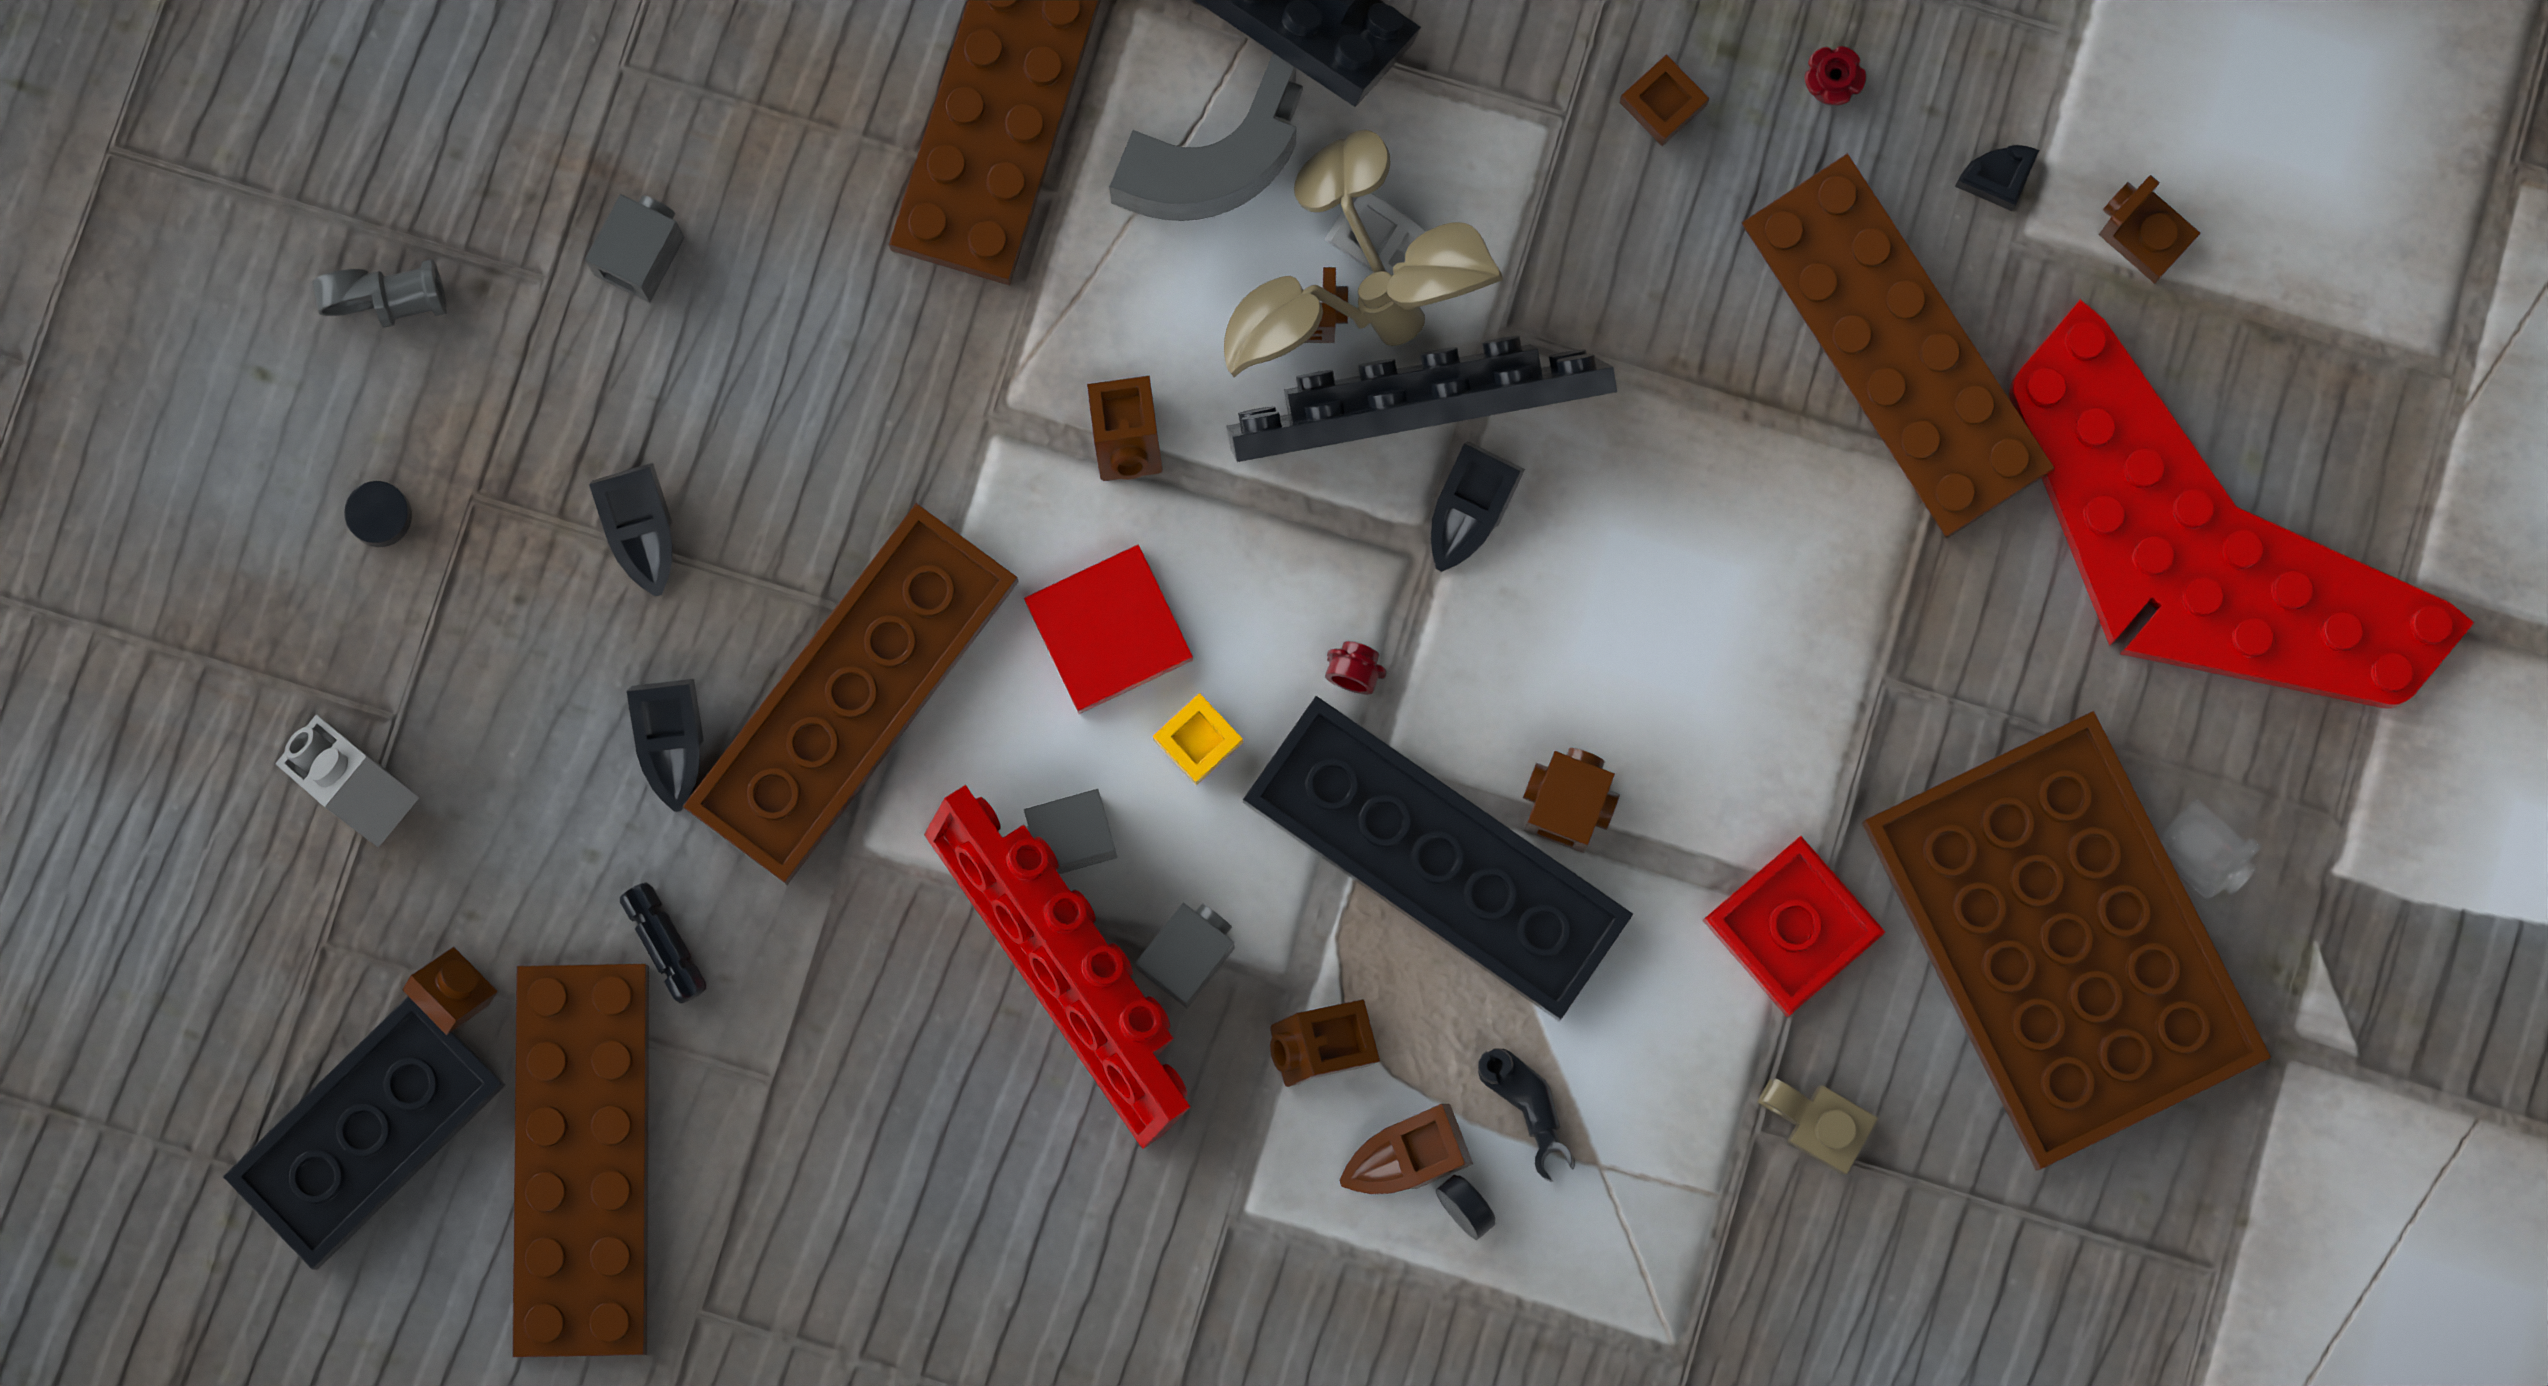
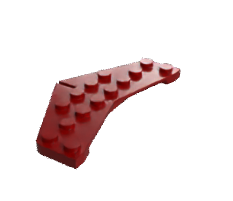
M2081 299L2013 378L2009 389L2010 401L2054 466V471L2043 477L2042 481L2109 646L2115 642L2147 602L2157 609L2121 651V655L2389 709L2411 699L2475 623L2452 603L2238 508L2106 320Z

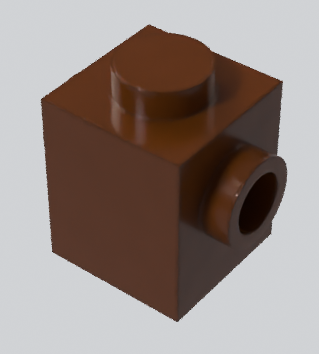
M1569 748L1567 755L1554 751L1548 767L1539 763L1535 764L1523 799L1533 802L1534 805L1524 831L1584 853L1595 826L1607 830L1614 814L1620 794L1609 789L1615 773L1602 769L1605 761L1587 751Z

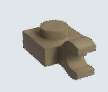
M1775 1078L1774 1081H1768L1757 1101L1761 1106L1796 1125L1787 1143L1842 1175L1849 1172L1878 1120V1117L1823 1085L1817 1087L1812 1098L1809 1100L1796 1089Z

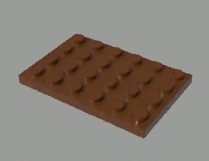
M2094 711L1862 822L2036 1171L2271 1058Z

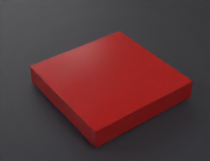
M1139 544L1024 598L1027 608L1078 714L1193 661L1188 645Z
M1799 836L1702 920L1786 1017L1794 1013L1886 933L1802 836Z

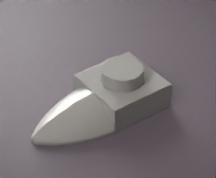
M1372 193L1353 198L1354 207L1385 270L1390 275H1393V267L1397 263L1405 262V254L1409 245L1426 231L1414 220ZM1342 210L1324 240L1373 272Z

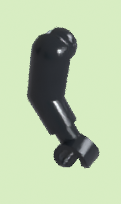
M1493 1048L1489 1052L1485 1051L1478 1061L1480 1080L1488 1088L1523 1112L1529 1136L1535 1137L1539 1149L1535 1156L1537 1172L1545 1180L1553 1182L1551 1176L1544 1168V1160L1552 1152L1563 1153L1567 1163L1573 1170L1575 1158L1571 1151L1560 1143L1557 1134L1560 1123L1551 1089L1546 1080L1506 1049Z

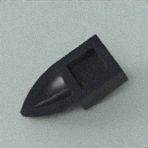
M1471 442L1464 443L1437 500L1432 517L1430 539L1432 555L1437 570L1443 572L1457 566L1468 559L1484 544L1492 530L1499 526L1525 471L1524 468Z
M650 463L592 480L589 486L608 544L617 562L641 588L655 597L662 595L672 566L673 544L670 532L672 520L654 464Z
M694 679L631 686L626 692L636 754L642 772L652 790L674 812L682 811L683 805L691 796L696 784L700 766V745L704 741Z

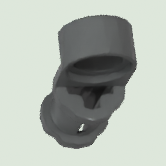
M433 259L422 261L421 268L389 276H384L381 271L368 274V271L364 269H347L324 274L312 281L318 312L323 316H340L375 308L382 327L386 328L394 326L395 320L398 318L432 311L435 316L447 314L442 280Z

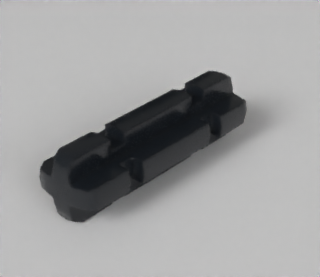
M645 882L630 888L620 896V903L628 918L632 922H637L638 926L635 927V930L658 972L666 974L667 979L664 983L673 999L681 1004L699 996L706 990V982L695 964L690 965L688 962L692 957L668 914L665 911H660L659 908L662 906V903L653 887Z

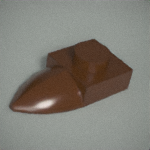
M1442 1103L1387 1127L1368 1139L1348 1162L1339 1181L1341 1187L1356 1192L1392 1194L1407 1189L1423 1187L1473 1165V1161L1451 1105Z

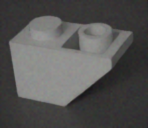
M317 714L306 727L299 729L291 736L286 744L284 754L275 763L326 809L376 847L383 843L419 799L414 792Z

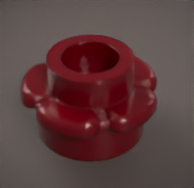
M1838 46L1832 50L1830 47H1822L1815 51L1809 58L1808 65L1810 69L1806 71L1804 77L1809 92L1824 104L1838 106L1848 103L1854 94L1861 93L1866 83V71L1859 65L1861 61L1859 55L1845 46ZM1830 71H1840L1841 78L1837 80L1832 79Z
M1346 641L1341 649H1330L1327 652L1329 666L1325 678L1342 689L1369 695L1373 693L1378 678L1384 679L1386 677V669L1382 665L1377 664L1379 653L1366 645Z

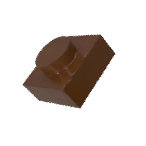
M1666 54L1621 95L1619 103L1663 146L1708 105L1710 98Z
M452 947L412 974L402 989L446 1035L488 1007L498 993L455 947Z

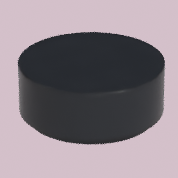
M371 481L360 485L350 494L345 504L344 516L349 530L361 542L373 547H386L395 544L405 536L411 525L412 510L408 499L398 488L384 481Z
M1452 1175L1436 1189L1437 1197L1454 1221L1473 1239L1478 1240L1495 1226L1496 1218L1490 1206L1481 1194L1462 1176Z

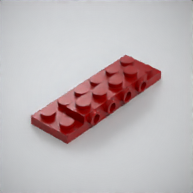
M964 785L943 799L924 836L1136 1141L1144 1149L1162 1137L1191 1107L1185 1099L1187 1089L1179 1074L1169 1064L1161 1065L1156 1058L1174 1039L1168 1031L1171 1027L1169 1018L1156 999L1151 996L1145 998L1131 978L1133 975L1131 963L1121 948L1115 943L1107 944L1093 924L1096 922L1095 913L1088 900L1078 890L1070 891L1056 871L1059 868L1057 858L1047 842L1038 836L1033 838L1024 824L1005 837H1002L998 832L1001 829L1000 821L991 805L982 797L975 799L968 787Z

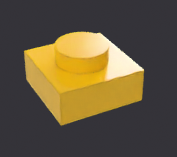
M1200 693L1153 735V740L1196 786L1243 744V738Z

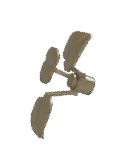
M1369 130L1352 132L1346 139H1338L1328 144L1304 164L1296 177L1294 193L1301 207L1310 212H1324L1341 203L1342 210L1374 272L1367 276L1359 285V307L1356 308L1318 285H1311L1303 290L1301 284L1293 276H1283L1270 280L1243 298L1230 317L1224 337V356L1227 369L1235 378L1250 366L1281 357L1302 345L1315 333L1323 315L1320 301L1353 319L1360 329L1371 324L1382 342L1386 345H1402L1417 336L1424 326L1425 314L1420 306L1458 297L1502 281V273L1492 259L1480 233L1469 224L1453 222L1437 226L1417 237L1407 248L1405 262L1397 263L1393 267L1394 274L1390 275L1385 270L1353 203V198L1370 194L1383 185L1390 169V153L1381 137Z

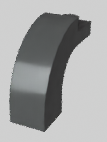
M1273 53L1247 116L1234 132L1216 143L1202 147H1181L1132 130L1109 186L1111 204L1151 218L1189 221L1214 217L1229 212L1256 197L1279 175L1296 146L1297 127L1280 121V118L1291 121L1303 91V86L1295 83L1296 68Z

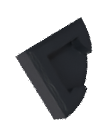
M2012 145L2007 148L1990 151L1971 161L1962 172L1955 187L2012 211L2017 204L2040 150L2028 146Z

